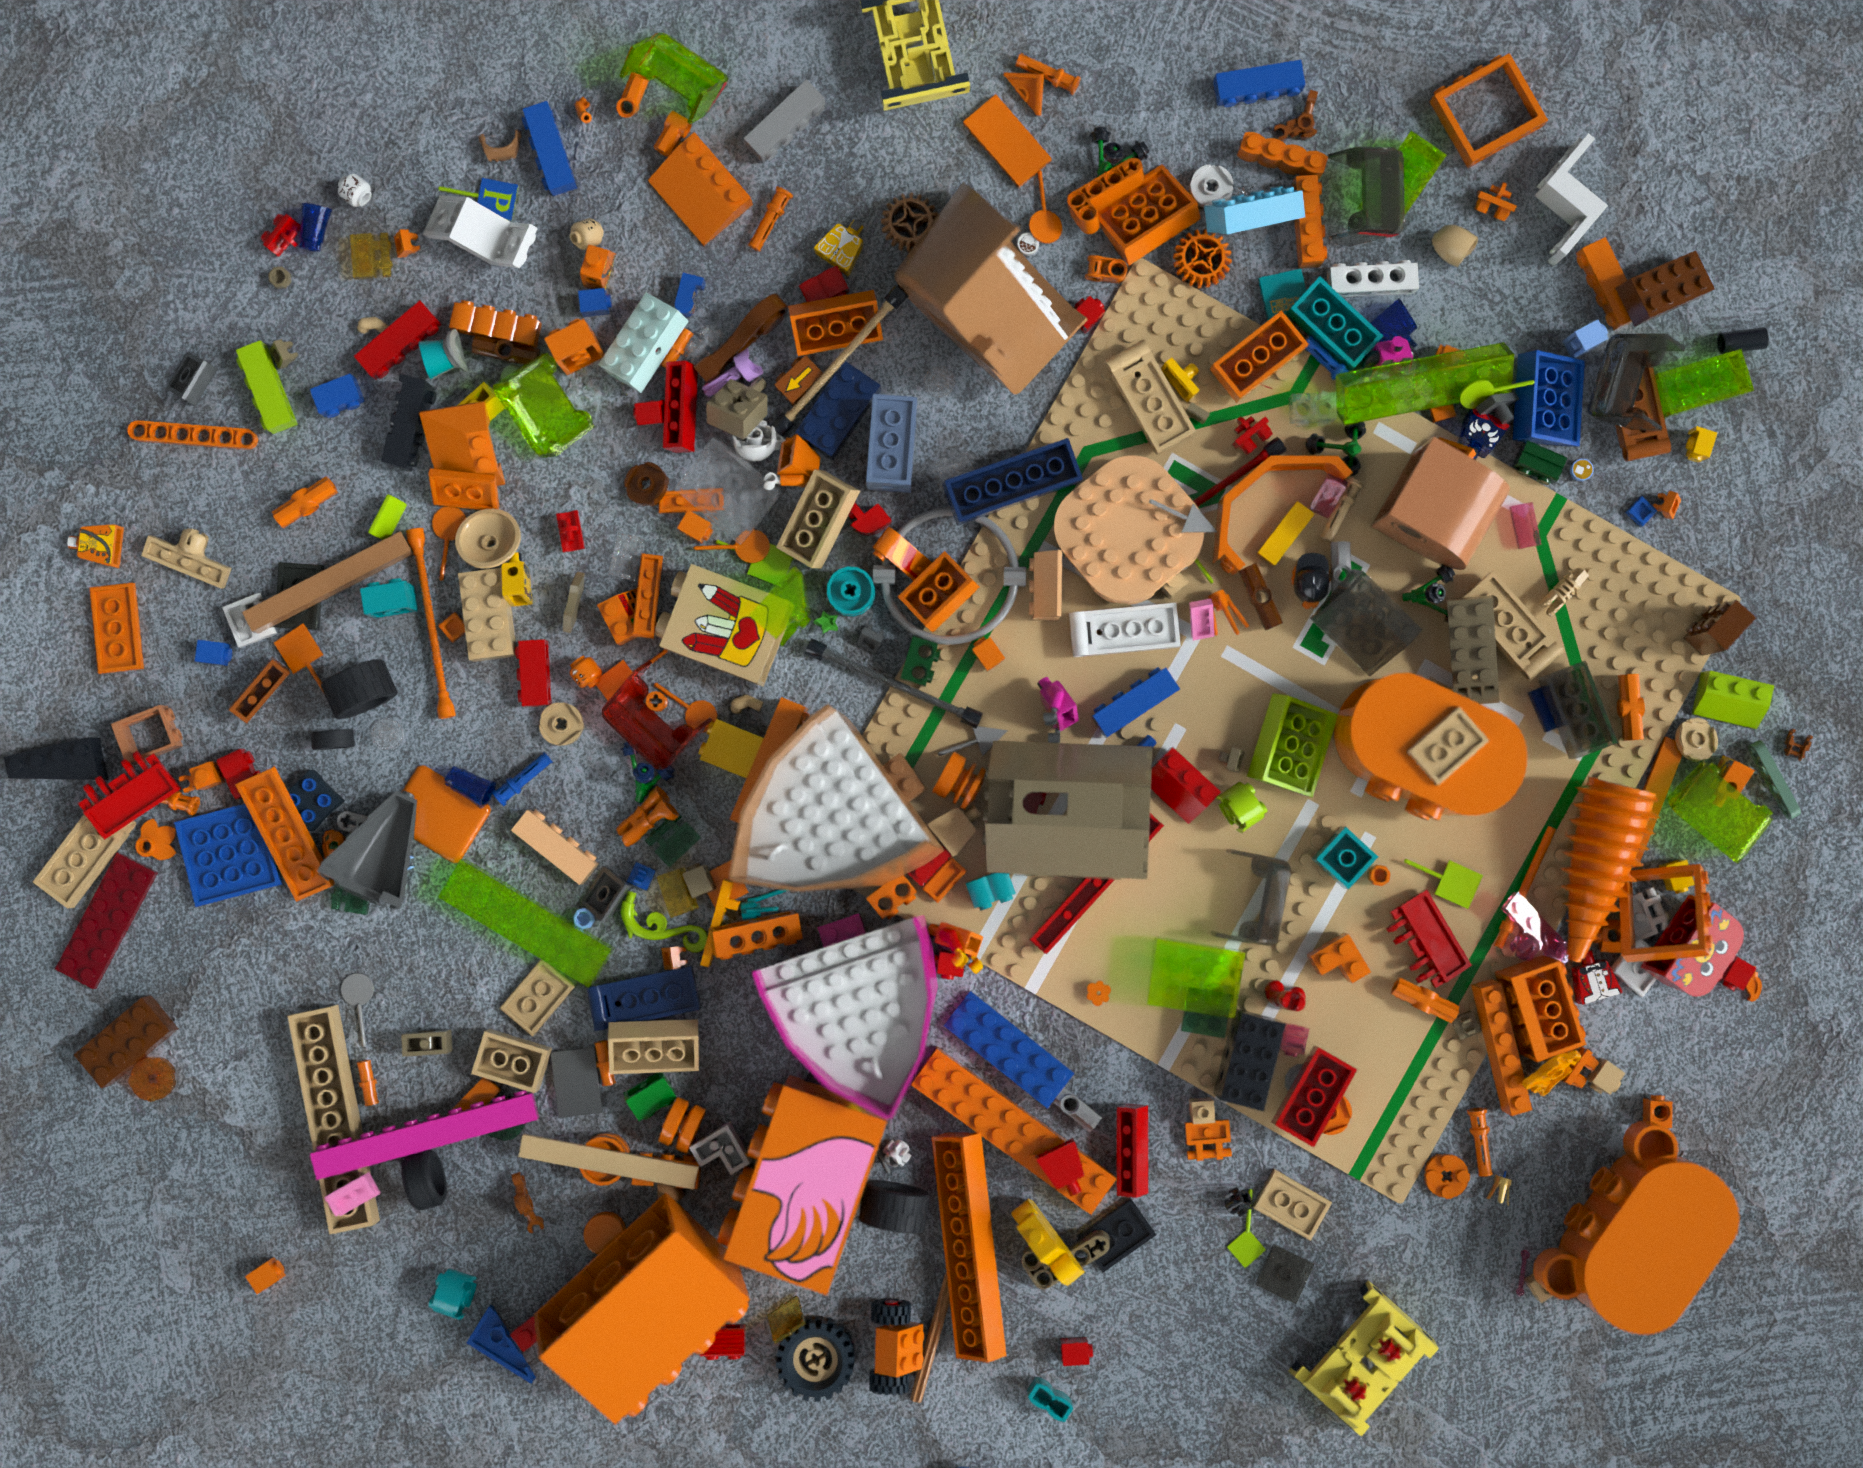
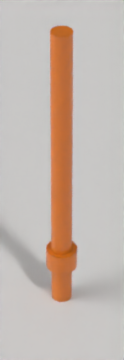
M1547 827L1506 920L1502 921L1499 927L1501 931L1494 946L1500 949L1503 948L1508 935L1512 934L1515 925L1513 924L1556 832L1555 828Z

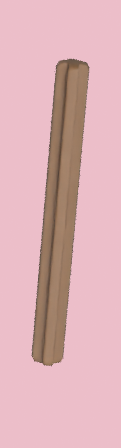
M947 1273L944 1275L924 1346L922 1369L917 1371L910 1396L911 1401L917 1403L922 1402L950 1303Z

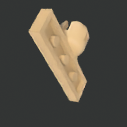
M189 528L182 531L177 545L152 535L148 536L141 555L221 589L225 588L232 569L207 558L204 552L209 540L208 536L203 532L199 534L198 530Z

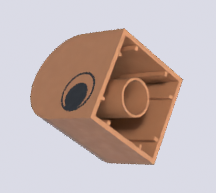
M1433 437L1413 452L1371 527L1435 563L1444 564L1452 569L1464 570L1508 496L1510 487L1498 474L1485 465Z

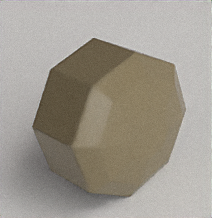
M273 267L268 273L269 282L277 289L287 288L291 283V274L283 267Z

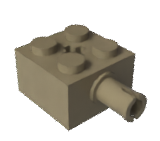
M756 377L749 386L730 379L706 403L707 423L744 440L767 416V395L761 393L767 386L765 380Z

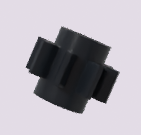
M1235 1187L1225 1195V1208L1232 1215L1237 1213L1241 1217L1252 1208L1250 1206L1252 1203L1251 1196L1244 1189L1239 1191Z

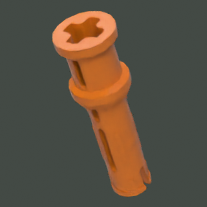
M1023 53L1019 55L1016 61V67H1020L1033 74H1044V79L1052 82L1053 87H1061L1069 91L1071 95H1074L1081 80L1080 76L1074 77L1064 72L1062 68L1054 69Z
M779 186L776 187V193L771 202L767 203V211L748 244L749 247L759 252L776 220L785 213L784 208L789 199L793 198L790 192Z
M177 791L161 803L169 805L172 810H183L193 816L198 811L200 798L197 796L189 797Z
M1484 1107L1467 1110L1471 1122L1469 1131L1474 1136L1478 1175L1481 1177L1493 1175L1487 1138L1490 1128L1486 1123L1485 1113H1487V1108ZM1481 1145H1483V1153H1484V1160H1485L1484 1162H1483V1159H1482Z

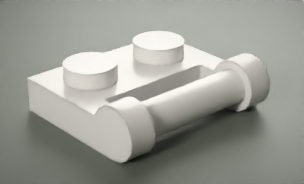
M261 593L222 607L238 648H243L277 634L275 627H271L259 634L252 632L242 614L243 611L249 609V605L253 604L255 606L263 601Z

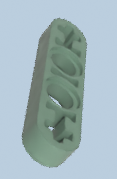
M1761 740L1748 745V751L1783 815L1788 820L1801 815L1800 807L1766 745Z

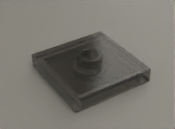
M1273 1244L1255 1284L1297 1304L1314 1267V1263Z

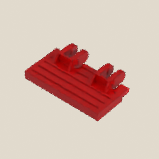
M138 751L132 754L135 761L144 770L141 774L137 773L128 760L124 759L121 761L122 766L132 778L131 781L125 773L108 784L100 776L95 778L96 784L106 795L102 800L92 786L89 784L83 786L84 791L95 805H92L87 798L79 802L78 805L104 840L181 789L154 753L147 757L146 760Z
M1427 889L1390 911L1394 920L1400 919L1386 928L1387 932H1394L1402 925L1406 929L1404 933L1395 937L1393 940L1394 944H1400L1414 935V938L1407 943L1416 958L1419 959L1408 966L1410 971L1419 969L1425 963L1429 968L1416 977L1417 983L1425 981L1436 973L1437 976L1432 978L1430 982L1434 988H1437L1472 966Z

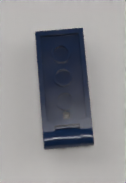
M693 965L586 988L594 1031L609 1029V1022L647 1021L701 1009ZM617 1001L621 1002V1006L617 1005Z

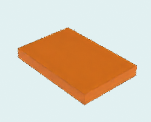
M430 468L428 476L433 505L477 510L499 509L495 475Z

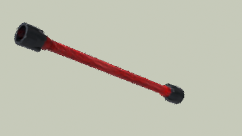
M1274 438L1263 447L1264 449L1260 452L1259 456L1257 455L1250 462L1243 465V467L1211 487L1209 491L1204 492L1193 502L1197 507L1201 506L1203 502L1205 503L1212 496L1219 493V491L1224 490V488L1244 476V474H1247L1268 457L1282 455L1287 451L1284 443L1280 438Z

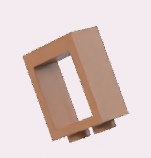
M158 705L111 724L123 758L132 765L138 764L132 755L138 749L129 727L158 715L162 718L171 743L141 754L146 760L153 753L156 756H160L183 747L181 742L183 740L182 734L176 728L173 721L175 720V715L168 706Z

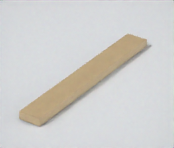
M523 1134L519 1157L689 1189L695 1188L699 1168L696 1165Z

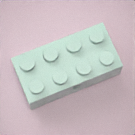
M646 292L598 365L609 375L642 393L683 331L688 320L677 309Z

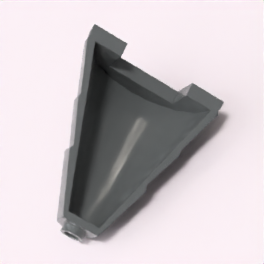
M396 791L368 815V819L353 831L336 850L321 862V866L317 870L318 874L328 881L330 878L334 879L335 886L356 897L385 907L387 903L390 904L389 908L399 910L405 897L407 870L410 864L411 840L414 839L417 808L415 796L407 791L402 793Z

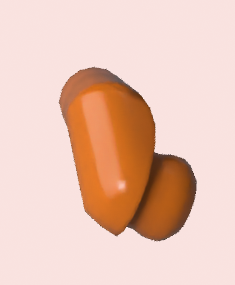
M581 97L579 101L576 100L574 106L578 118L584 123H589L592 120V116L585 109L590 106V103L584 97Z

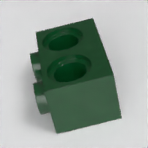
M913 636L900 679L926 687L927 682L931 683L935 672L931 670L933 661L938 662L941 650L937 649L938 644ZM922 646H927L930 648L931 654L923 658L918 654V650ZM916 667H921L925 671L924 676L920 679L912 676V670Z

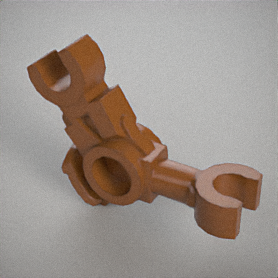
M1309 91L1304 112L1298 118L1287 121L1286 126L1278 124L1273 128L1274 132L1281 130L1284 133L1283 136L1277 138L1278 140L1283 142L1287 136L1291 135L1294 138L1300 133H1305L1300 138L1307 140L1317 133V130L1313 128L1315 121L1312 112L1318 91Z
M520 1172L512 1174V1181L516 1189L514 1202L521 1215L524 1214L528 1219V1232L533 1233V1225L535 1224L539 1225L541 1230L544 1229L543 1218L536 1216L533 1211L534 1206L526 1188L524 1175L521 1176Z

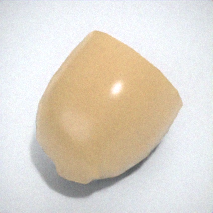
M1445 225L1434 233L1432 243L1441 259L1448 264L1458 267L1464 258L1476 248L1478 237L1463 227Z

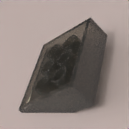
M1355 569L1346 576L1310 617L1368 676L1373 675L1408 647L1422 631L1364 571Z

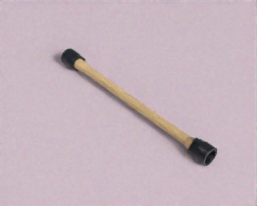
M895 284L884 297L886 301L879 309V312L869 320L864 329L862 328V331L854 337L851 343L847 345V348L839 354L840 356L824 371L825 373L802 396L803 398H800L801 400L790 411H787L786 414L782 412L771 424V427L773 426L778 434L784 437L795 425L793 421L796 419L798 412L800 413V410L808 404L807 402L817 394L822 385L824 386V383L832 377L831 375L839 369L847 360L846 358L861 344V341L863 342V339L871 333L874 327L878 325V322L880 323V320L889 311H892L893 308L898 309L909 297L899 286Z

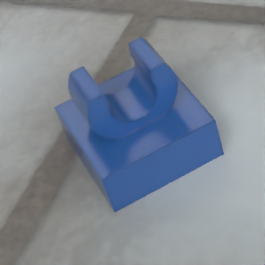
M636 862L627 882L648 891L656 870Z

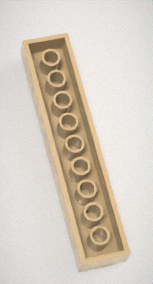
M334 1005L289 1015L288 1022L313 1151L316 1150V1146L329 1143V1146L337 1145L338 1140L344 1138L360 1139V1134H363L339 1006ZM370 1166L319 1179L329 1234L373 1226L380 1221L376 1197L342 1216H335L324 1199L330 1193L368 1172L371 1174Z

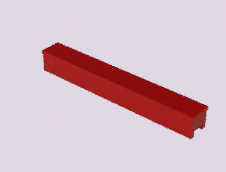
M1151 813L1149 820V842L1164 827ZM1084 878L1029 940L1044 954H1048L1114 880Z

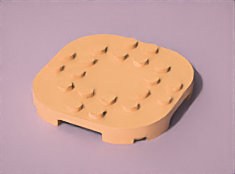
M1123 456L1105 464L1064 498L1057 509L1054 520L1055 538L1058 548L1062 550L1063 556H1066L1097 595L1115 604L1131 605L1151 598L1158 589L1197 559L1204 541V532H1182L1186 520L1149 503V500L1153 499L1188 516L1192 504L1197 507L1160 464L1143 456Z

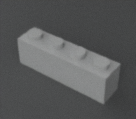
M806 79L744 137L745 145L762 163L767 159L769 161L772 160L782 145H788L798 130H804L814 115L817 117L825 109V98Z

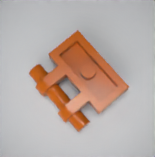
M1229 1119L1215 1120L1216 1123L1207 1124L1184 1122L1186 1145H1195V1151H1187V1160L1196 1159V1161H1203L1206 1158L1222 1160L1223 1157H1232L1231 1148H1223L1222 1143L1231 1142ZM1215 1143V1149L1203 1150V1144Z

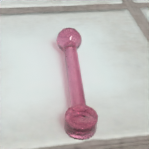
M1527 1250L1520 1252L1522 1264L1519 1287L1516 1289L1518 1296H1523L1525 1293L1523 1284L1526 1261L1530 1257V1253Z

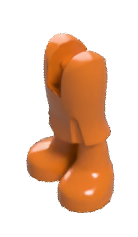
M659 786L650 791L649 796L642 805L638 806L635 812L616 828L618 835L622 836V842L626 847L640 840L649 829L655 827L654 824L658 820L666 818L673 821L679 817L678 811L669 803V796Z

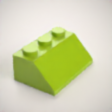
M1711 670L1701 672L1692 715L1757 729L1770 708L1775 685Z

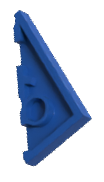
M490 1305L466 1343L532 1384L536 1378L535 1374L510 1336L494 1306Z

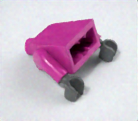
M1044 677L1037 683L1041 689L1039 691L1041 702L1047 711L1043 713V720L1045 725H1053L1052 729L1055 730V733H1048V743H1060V732L1079 721L1077 706L1060 681L1057 680L1052 683L1048 677Z

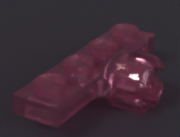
M1513 892L1501 907L1519 928V933L1510 943V950L1514 952L1516 949L1517 951L1514 955L1523 961H1531L1538 951L1541 950L1546 956L1560 960L1565 965L1569 960L1566 954V941L1519 892Z

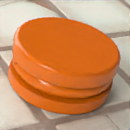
M604 1211L597 1213L588 1221L584 1228L585 1244L593 1253L599 1254L626 1229V1225L623 1219L613 1212Z

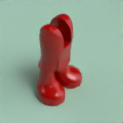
M1272 980L1266 984L1264 994L1271 1005L1295 1012L1305 1008L1306 995L1302 988L1294 986L1289 990H1285L1283 983L1278 980Z

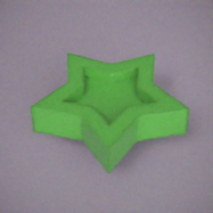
M823 611L822 616L814 620V624L821 627L823 634L829 630L838 631L835 623L838 615H829Z

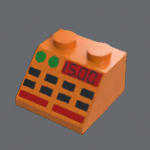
M637 588L615 595L597 605L616 644L620 646L637 638L632 636Z

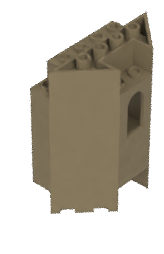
M993 741L990 764L986 765V778L989 780V787H985V800L988 801V809H984L983 821L985 823V831H983L982 844L986 845L987 872L1012 873L1016 876L1121 880V878L1147 879L1152 746ZM1031 792L1068 793L1067 815L1030 814L1023 808V799Z

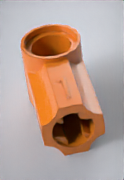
M631 72L621 99L616 105L620 116L628 118L638 113L640 102L650 81L646 77ZM625 101H629L632 104L633 109L631 113L625 111L623 106Z
M671 111L665 120L664 130L653 146L654 149L665 157H669L681 139L688 135L692 127V121L675 111Z

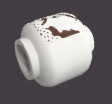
M356 174L343 176L339 180L338 194L343 200L354 207L364 206L371 198L369 183Z

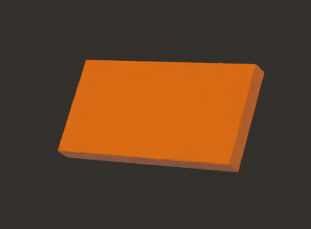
M996 94L963 121L964 126L1018 188L1023 186L1038 171L1052 161L1049 154Z
M135 583L89 587L98 674L144 669Z

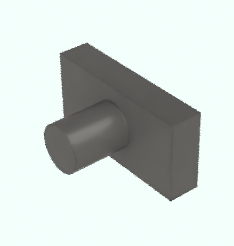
M1516 392L1491 395L1478 405L1476 409L1480 415L1496 413L1500 422L1506 424L1514 418L1509 407L1517 402L1519 397Z

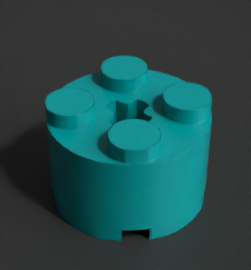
M449 1268L445 1273H440L435 1283L438 1287L435 1294L430 1298L428 1306L434 1312L461 1320L465 1316V1313H462L465 1307L469 1308L473 1301L477 1284L473 1283V1281L477 1280V1278Z

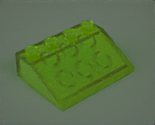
M1155 936L1147 1005L1235 1019L1245 952L1239 949Z

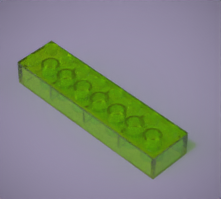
M1504 342L1336 374L1335 413L1344 425L1461 403L1459 399L1460 393L1471 382L1487 380L1493 384L1494 388L1512 384L1514 353ZM1512 389L1494 392V395L1511 393Z
M460 859L438 896L441 900L588 988L593 986L615 947L590 932L578 928L573 922L467 859Z

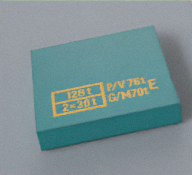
M1301 269L1258 279L1267 321L1281 310L1285 314L1306 291Z

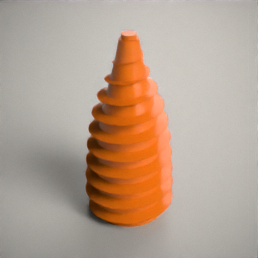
M1588 777L1586 786L1575 787L1584 796L1582 802L1571 803L1580 810L1579 818L1568 819L1576 825L1575 834L1565 835L1573 842V850L1562 852L1571 858V866L1560 868L1569 875V883L1560 885L1568 891L1569 901L1562 903L1568 907V920H1565L1568 922L1566 954L1569 960L1580 963L1585 958L1593 940L1597 939L1596 935L1600 928L1609 925L1605 920L1609 913L1620 911L1614 904L1616 900L1620 897L1630 896L1622 888L1626 882L1637 881L1630 874L1632 867L1644 866L1636 858L1638 851L1650 850L1641 841L1643 836L1655 834L1647 827L1648 821L1660 818L1652 811L1654 802L1659 801L1655 798V793L1593 777Z

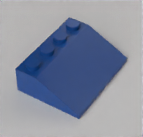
M1539 350L1518 354L1516 383L1534 380V384L1516 388L1519 400L1515 402L1514 441L1525 442L1528 440L1535 444L1580 446L1584 360Z

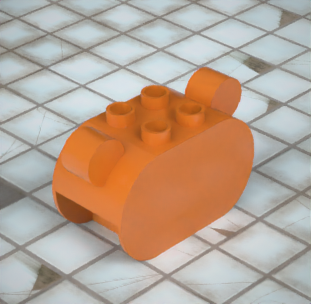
M1638 1121L1632 1124L1624 1134L1623 1148L1626 1154L1617 1159L1610 1169L1602 1167L1594 1174L1589 1184V1188L1594 1192L1584 1205L1576 1203L1568 1211L1564 1219V1224L1568 1228L1561 1238L1559 1248H1549L1542 1251L1534 1262L1533 1274L1536 1282L1552 1296L1567 1300L1576 1297L1607 1322L1621 1330L1634 1334H1655L1668 1329L1681 1317L1733 1243L1738 1232L1740 1219L1738 1206L1732 1192L1716 1174L1678 1156V1142L1675 1135L1668 1128L1651 1121Z

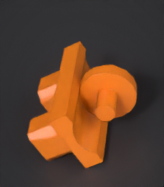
M1502 182L1499 187L1491 185L1489 191L1496 193L1495 196L1480 190L1476 194L1478 199L1475 210L1486 214L1490 204H1496L1498 207L1493 217L1504 222L1510 212H1514L1517 206L1501 199L1502 196L1509 199L1512 194L1505 190L1507 186L1505 182Z
M1580 1047L1578 1050L1581 1055L1580 1060L1576 1065L1570 1064L1572 1072L1561 1081L1568 1085L1583 1088L1587 1078L1581 1075L1580 1071L1583 1067L1593 1071L1599 1062L1592 1056L1593 1052Z

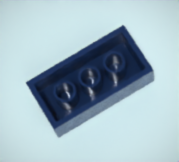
M845 361L795 433L805 440L808 445L833 461L871 406L873 394L880 393L881 385Z

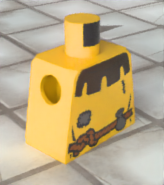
M515 552L509 559V563L501 565L502 596L511 607L533 605L529 568L522 562L521 553Z

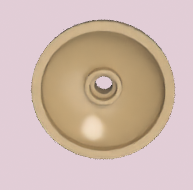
M484 509L471 514L461 523L456 533L455 545L460 557L467 564L477 568H493L505 563L515 554L520 544L521 532L516 520L509 513L499 509Z

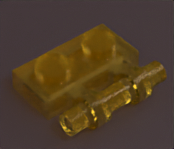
M372 233L350 235L352 271L355 280L377 278L376 269H382L383 277H391L393 261L390 260L389 250L392 248L388 233H380V241H374ZM375 250H381V260H375Z

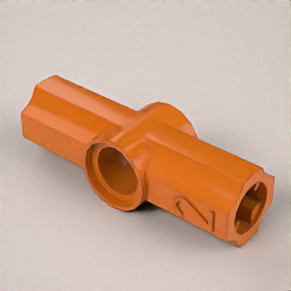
M325 476L309 488H302L296 491L289 501L272 511L273 517L282 528H285L300 517L308 516L318 510L321 503L338 493L337 488L329 477Z
M1639 674L1618 675L1619 699L1617 700V713L1621 718L1623 741L1643 740L1642 717L1645 713L1644 699L1640 696Z
M1400 977L1392 986L1391 994L1449 1023H1452L1459 1013L1460 1006L1439 997V994L1425 987H1419Z

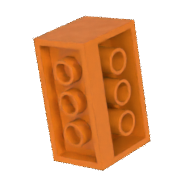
M1541 955L1495 972L1497 981L1502 983L1519 1053L1536 1062L1586 1045L1584 1039L1586 1033L1578 1019L1580 1015L1579 1010L1572 1000L1573 990L1570 984L1567 983L1565 977L1567 971L1565 965L1560 960Z

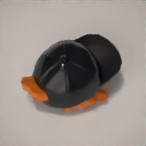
M1307 553L1302 555L1292 571L1291 583L1294 585V592L1303 602L1302 607L1305 609H1310L1311 607L1315 609L1319 602L1328 594L1331 578H1329L1330 570L1328 560L1322 554Z

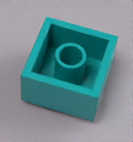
M401 578L388 580L389 584L380 585V582L366 584L367 587L360 588L364 615L376 619L418 611L414 585L407 583V581H402Z
M1340 827L1312 857V860L1341 887L1350 889L1375 862L1378 856L1347 827Z

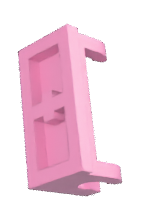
M370 1172L330 1193L324 1199L335 1216H342L381 1194Z

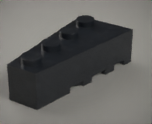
M87 737L3 757L7 776L10 779L95 780V778L100 776L104 780H109L100 738Z

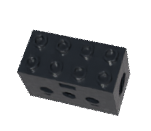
M1237 1008L1234 1009L1213 1092L1221 1101L1264 1111L1286 1024L1272 1017Z

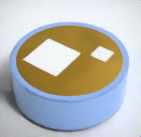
M1578 459L1570 466V475L1576 481L1589 479L1594 471L1592 463L1587 459Z

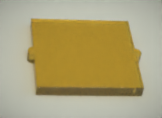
M797 1295L786 1303H781L778 1308L767 1314L772 1339L775 1344L788 1335L791 1336L794 1331L805 1325L800 1299Z

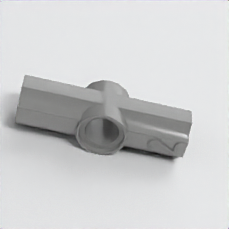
M1331 542V571L1329 577L1331 578L1332 608H1352L1351 579L1353 571L1351 569L1350 542ZM1339 569L1346 573L1344 581H1340L1336 576Z
M1065 1087L1053 1101L1064 1113L1072 1117L1089 1132L1102 1119L1100 1115L1081 1101L1077 1095ZM1067 1098H1073L1076 1101L1077 1105L1074 1109L1068 1110L1065 1108L1064 1101Z

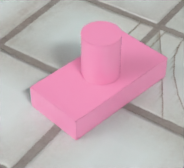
M1206 599L1190 602V625L1193 641L1214 637L1212 600Z

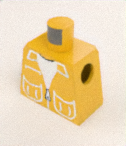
M853 220L848 228L839 223L836 224L815 245V254L832 266L837 265L839 270L849 277L864 246L863 240L858 237L864 227L856 220Z

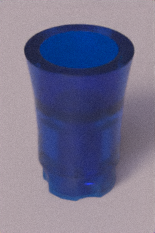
M302 203L299 248L312 252H321V244L324 242L332 209L316 204Z
M457 766L451 768L444 780L446 786L451 787V790L470 800L480 809L486 806L493 795L491 791L496 788V782L477 776Z

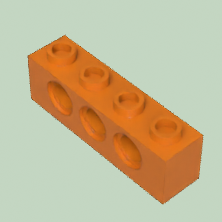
M795 910L708 928L713 954L717 958L720 957L721 960L730 959L733 957V954L737 953L742 955L752 954L755 949L763 948V950L774 949L777 944L792 945L797 943V940L803 939L799 915ZM781 926V933L778 936H773L774 928ZM755 931H760V938L752 941V934ZM733 936H739V942L736 945H730V939Z

